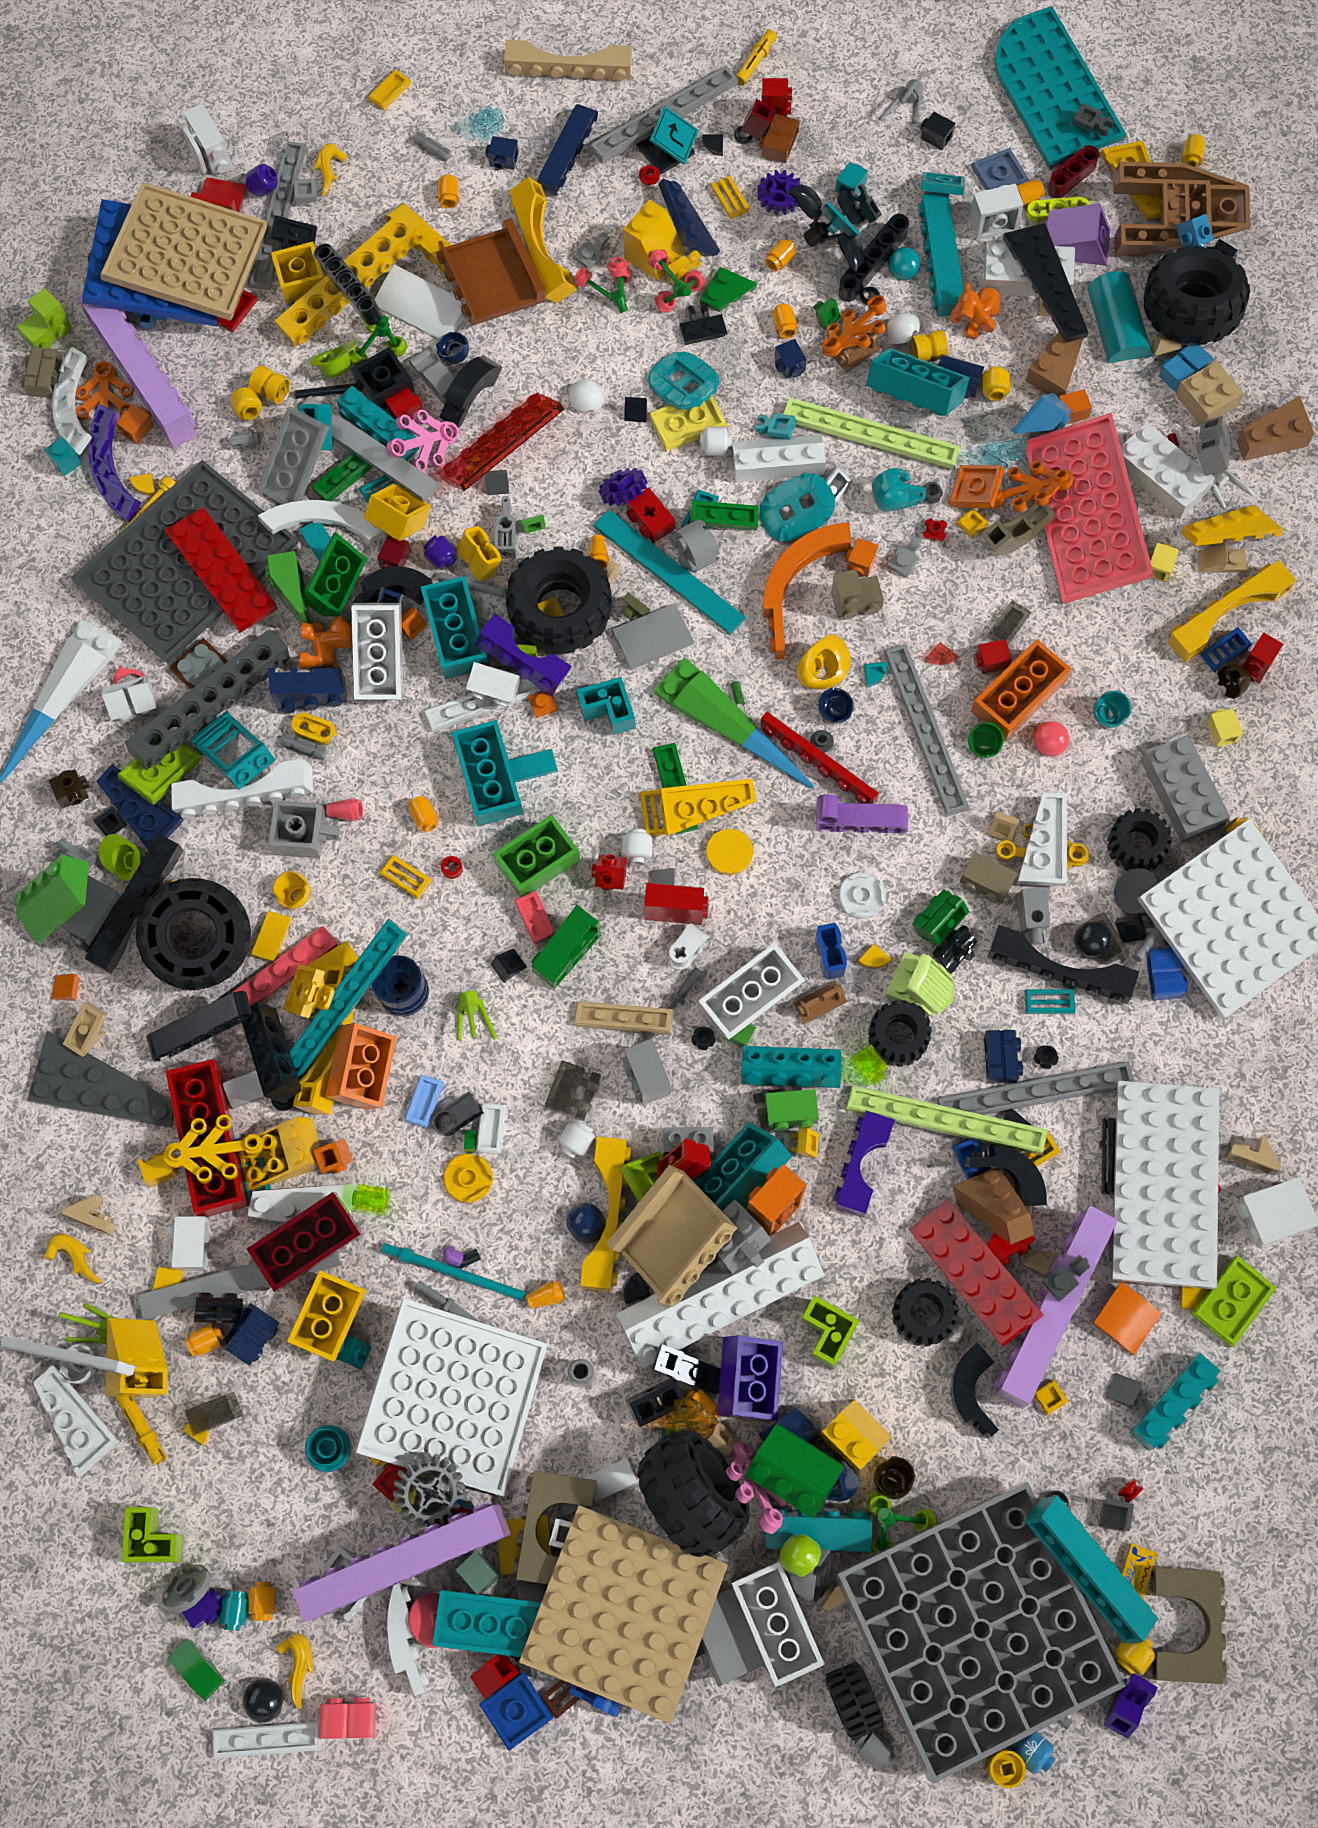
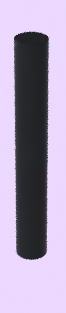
M356 383L295 390L296 399L308 398L309 396L343 394L351 386L359 392L361 390Z

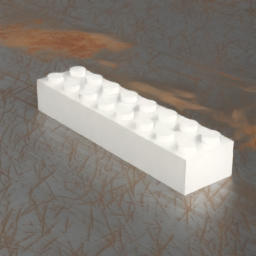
M797 1222L769 1236L771 1241L758 1251L760 1257L764 1260V1263L758 1268L748 1260L731 1274L721 1262H718L701 1272L698 1280L683 1294L682 1300L675 1304L674 1307L659 1303L657 1299L660 1296L655 1294L617 1313L618 1320L641 1367L644 1368L654 1363L660 1344L680 1350L825 1276L810 1237L800 1223Z

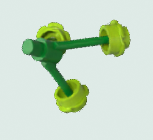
M383 315L381 321L375 325H367L363 321L366 325V330L372 334L361 348L355 346L349 352L351 365L355 366L368 359L365 351L377 336H387L390 339L387 342V348L390 347L396 357L405 354L408 348L407 342L400 336L394 337L392 335L387 316Z
M877 1491L870 1493L866 1502V1508L874 1516H877L881 1523V1534L879 1538L873 1540L872 1552L869 1553L873 1555L893 1545L891 1540L886 1538L888 1527H892L896 1521L913 1523L914 1528L920 1532L938 1523L936 1515L929 1508L917 1511L914 1517L895 1514L890 1510L892 1502L889 1498Z

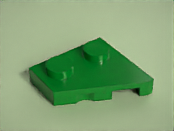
M719 267L700 298V304L706 302L707 307L720 312L728 307L730 303L739 300L745 293L755 290L757 283Z

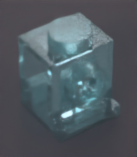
M490 105L476 115L472 114L469 116L471 129L484 142L504 128L502 112L498 108L493 109Z

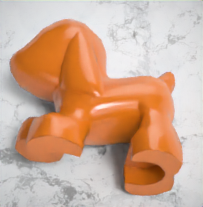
M970 282L965 284L964 291L959 296L957 305L953 308L949 317L950 321L956 324L960 323L961 318L968 320L964 330L965 337L977 339L979 327L985 332L992 333L994 331L996 322L992 318L999 314L1001 302L998 290L984 287L976 293L971 289Z
M342 616L332 620L328 631H324L323 624L320 622L312 621V625L302 622L301 638L312 642L315 656L307 652H300V669L340 668L335 662L334 650L353 646L352 625L346 622Z

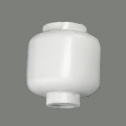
M706 427L704 432H700V450H704L706 456H724L727 453V449L732 448V434H728L725 427Z
M643 829L628 830V833L622 837V857L627 858L631 865H643L644 861L652 857L651 835L647 834V831Z
M579 1119L576 1122H568L559 1137V1143L563 1146L562 1152L572 1158H575L576 1154L585 1156L595 1141L594 1128Z

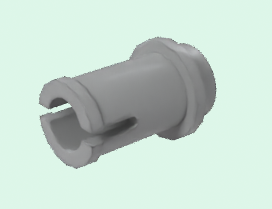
M250 430V433L231 435L233 449L249 446L256 448V445H260L258 431Z

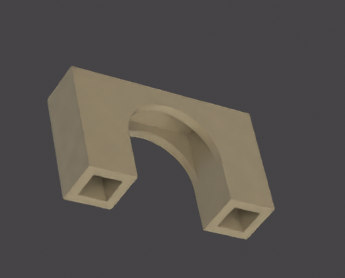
M533 1471V1477L528 1476L526 1492L530 1493L529 1502L523 1504L521 1519L526 1520L524 1530H519L517 1546L521 1547L520 1558L515 1557L513 1574H517L516 1580L549 1584L558 1558L547 1554L540 1546L537 1538L538 1522L549 1508L556 1505H580L593 1508L597 1485L596 1480Z
M1153 1568L1151 1572L1152 1596L1187 1599L1200 1609L1205 1620L1204 1638L1194 1650L1187 1653L1154 1652L1156 1658L1152 1663L1153 1680L1223 1684V1678L1225 1679L1227 1675L1226 1662L1222 1661V1650L1226 1649V1636L1222 1633L1221 1622L1225 1621V1607L1221 1605V1594H1224L1225 1582L1224 1578L1220 1577V1571Z

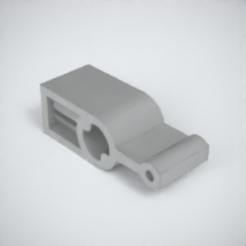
M426 348L411 358L409 363L444 405L447 400L444 396L455 377Z
M503 496L501 499L503 514L499 515L495 520L494 547L499 551L501 559H516L517 530L515 519L510 515L512 509L509 496Z

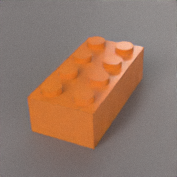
M1036 639L974 700L971 712L982 722L996 724L1002 730L1004 741L1006 742L1068 680L1072 668Z
M784 1164L779 1169L774 1167L766 1176L765 1185L762 1188L757 1186L748 1196L750 1199L748 1200L747 1212L763 1227L768 1236L775 1234L803 1202L807 1186L804 1181Z

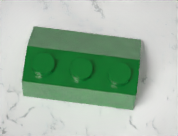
M337 532L333 533L305 589L307 605L324 617L340 616L367 561L363 554Z
M777 1423L757 1451L745 1476L813 1519L821 1511L845 1466Z

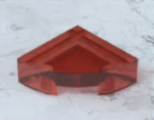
M940 642L925 660L934 665H948L956 661L958 656Z

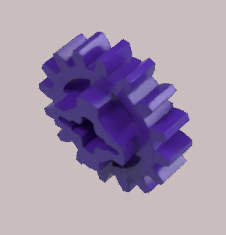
M775 170L773 176L767 173L766 179L761 178L757 189V199L761 201V207L767 206L768 213L771 210H775V215H778L779 211L786 215L787 210L794 212L795 206L799 207L796 200L788 194V191L803 184H800V178L794 179V173L786 175V170H783L782 174H779Z
M626 468L624 472L618 470L614 474H610L611 478L604 479V484L599 485L600 490L598 492L604 504L608 503L609 506H612L616 503L619 506L622 502L628 504L630 499L636 500V495H642V490L647 489L646 484L648 482L642 470L634 468L630 471L629 468Z

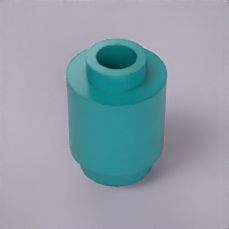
M226 1591L225 1597L222 1598L219 1624H224V1630L240 1631V1625L246 1626L249 1602L247 1592Z

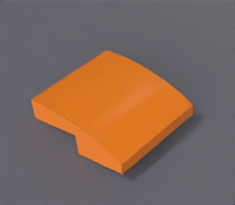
M1121 1281L1092 1325L1111 1337L1113 1342L1134 1356L1161 1316V1313L1146 1299Z

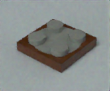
M202 638L172 664L169 669L191 690L228 660Z

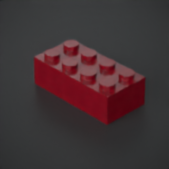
M332 1192L248 1247L247 1251L273 1292H278L364 1234L338 1194Z

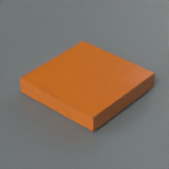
M960 465L949 501L950 506L955 508H994L1005 471L1003 466Z

